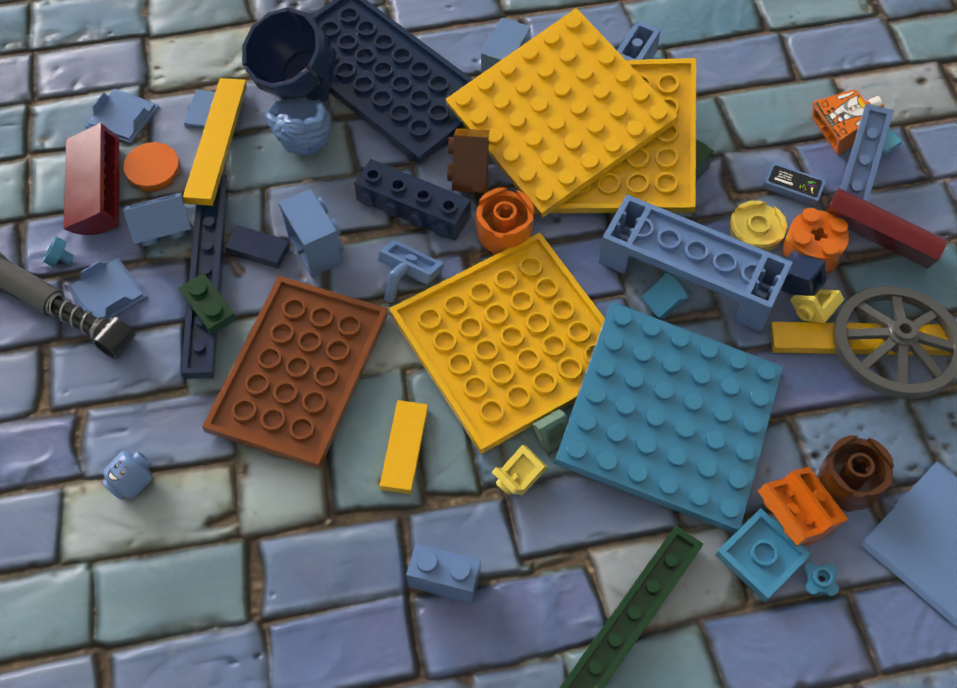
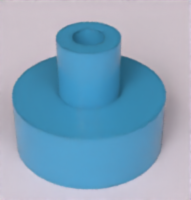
M56 236L46 251L42 262L52 267L57 264L58 260L69 265L74 255L64 250L67 241Z

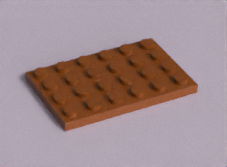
M278 275L202 426L204 432L320 469L389 315L388 308Z

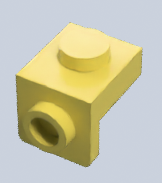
M820 289L815 296L794 295L790 299L801 321L825 323L845 300L840 290Z
M522 445L502 468L496 467L492 473L498 478L496 484L508 495H511V493L524 495L546 471L548 466L526 445Z

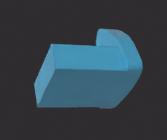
M667 271L642 296L656 316L662 320L692 295L690 288L683 281Z

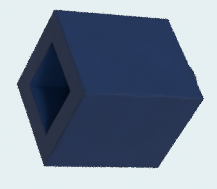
M792 251L786 259L793 263L781 290L792 295L815 296L826 283L825 261Z

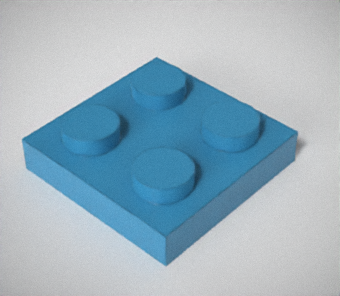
M761 508L715 554L764 602H767L812 555L804 546H796L793 540L785 534L783 528Z

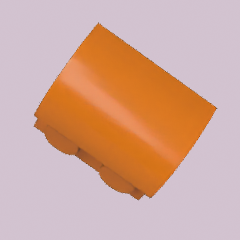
M810 467L791 471L785 478L765 483L757 490L764 499L765 506L774 513L783 526L785 534L793 540L796 546L804 544L807 547L829 535L849 520Z

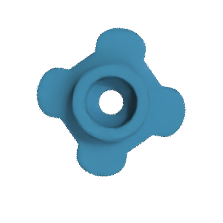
M809 562L804 566V572L807 574L805 577V590L810 595L822 596L827 594L835 596L839 592V586L835 580L838 570L835 565L828 563L822 566ZM818 577H823L824 582L819 581Z

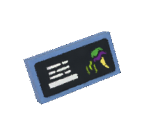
M772 162L762 188L816 207L826 180Z

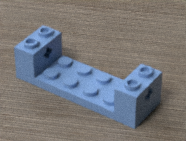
M628 194L625 196L602 237L598 262L601 265L625 274L633 258H636L736 300L740 304L733 321L759 332H762L793 263L785 258Z

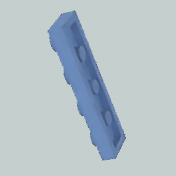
M866 103L862 112L841 189L866 201H869L894 110Z

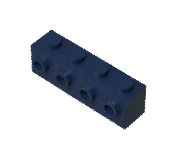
M373 159L369 160L354 182L356 198L363 205L378 208L389 216H397L407 220L412 225L431 230L443 238L447 237L456 241L471 217V199Z

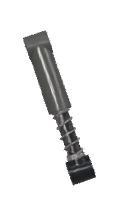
M0 252V290L45 316L60 317L63 323H70L72 328L81 329L84 335H90L93 344L100 351L113 359H116L136 336L133 329L116 317H111L110 319L97 318L93 316L92 311L86 312L82 309L81 305L76 306L72 304L71 299L65 300L64 292L10 262Z

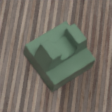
M560 409L532 424L533 432L539 441L540 447L546 453L560 446L568 424L566 414Z

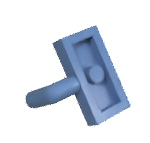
M393 240L380 250L378 257L379 262L388 265L392 269L388 276L384 300L390 303L395 302L400 278L405 274L418 282L428 285L442 272L444 263Z

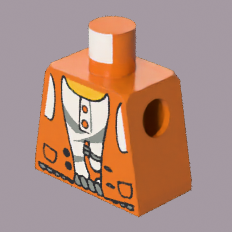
M853 89L813 102L812 119L837 155L853 146L865 104L884 108L879 96L865 101L860 93Z

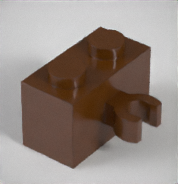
M456 128L454 137H449L448 154H453V165L448 164L447 181H452V191L486 193L490 130Z

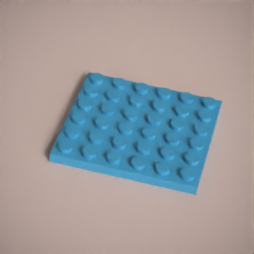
M611 301L553 464L735 534L742 525L783 366Z

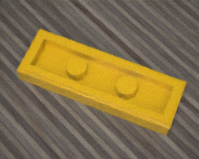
M397 400L379 485L380 490L412 495L428 413V404Z

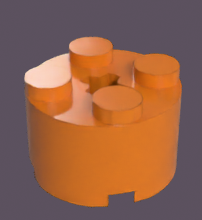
M496 188L488 191L481 197L476 210V234L482 246L491 251L493 255L508 248L518 246L533 235L534 206L525 193L519 190L512 192L507 191V188Z
M815 208L804 209L791 223L782 246L783 257L787 258L792 251H796L802 255L825 261V273L833 272L849 242L847 222L826 211Z

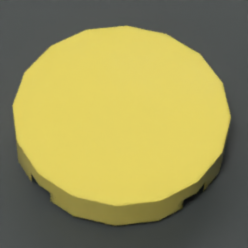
M748 201L740 204L735 209L728 226L731 237L768 252L777 248L783 242L787 230L786 218L775 206L773 208L767 206V202Z

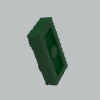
M204 273L178 287L180 294L210 335L237 320L235 313Z

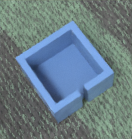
M308 189L279 202L287 236L298 254L304 252V254L300 255V258L311 277L343 263L341 251L344 250V247L338 237L341 231L334 218L329 219L327 216L328 210L321 197L316 198L313 191Z

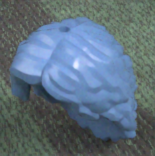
M306 97L288 100L281 98L275 101L269 107V110L264 112L272 133L287 151H292L299 155H313L327 145L332 128L331 117L320 100H308Z

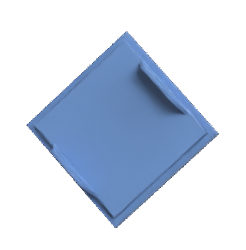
M114 88L109 95L103 92L93 104V116L86 123L85 128L89 129L102 123L115 133L120 141L132 144L159 108V105Z
M119 258L106 265L100 261L81 271L80 280L67 287L84 311H92L93 316L97 318L102 317L103 319L116 317L147 298Z

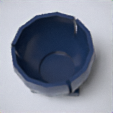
M286 7L268 12L251 26L242 45V65L260 90L279 99L288 100L306 97L308 100L327 101L337 51L331 47L326 33L311 15L291 7L290 9Z

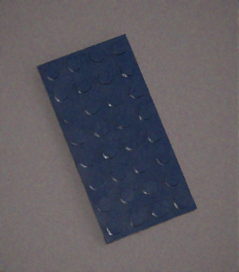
M332 0L311 15L326 33L331 47L337 51L329 92L418 164L448 142L449 137H454L456 128H465L464 124L448 107L445 99L473 79L369 1Z

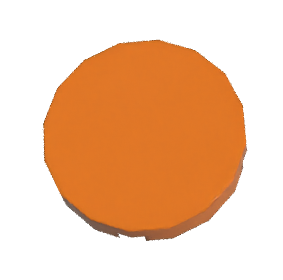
M158 142L145 143L134 148L127 155L123 171L128 182L133 187L136 186L141 191L146 192L159 191L171 185L176 174L178 177L180 161L174 149L167 144Z

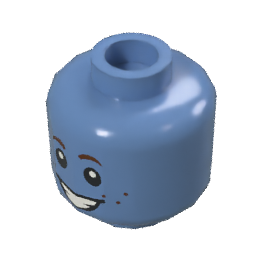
M122 451L105 467L103 471L105 480L102 483L119 499L123 497L134 498L151 482L152 473L148 468L152 463L139 451L134 455L130 452Z

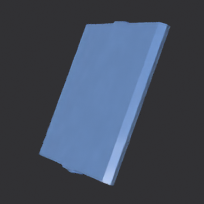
M936 461L907 494L905 493L896 500L891 508L892 510L860 545L954 626H957V476Z

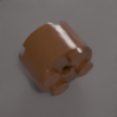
M850 435L838 440L819 468L817 478L843 511L852 512L872 506L892 483L893 459L888 450L874 439L868 438L866 440L857 438L858 436Z

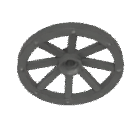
M878 286L858 292L847 300L841 308L833 328L835 350L845 368L867 387L892 397L922 398L942 391L957 376V322L942 305L932 298L904 287ZM891 300L895 321L872 308L868 303ZM903 303L915 306L926 313L914 321L906 319ZM857 310L884 328L847 329V322L851 314ZM935 320L944 330L948 340L925 334L918 330ZM883 339L884 343L860 362L852 351L848 340ZM920 343L951 352L950 363L944 373ZM889 351L897 353L896 382L883 378L869 370ZM911 351L933 377V380L923 383H908V352Z

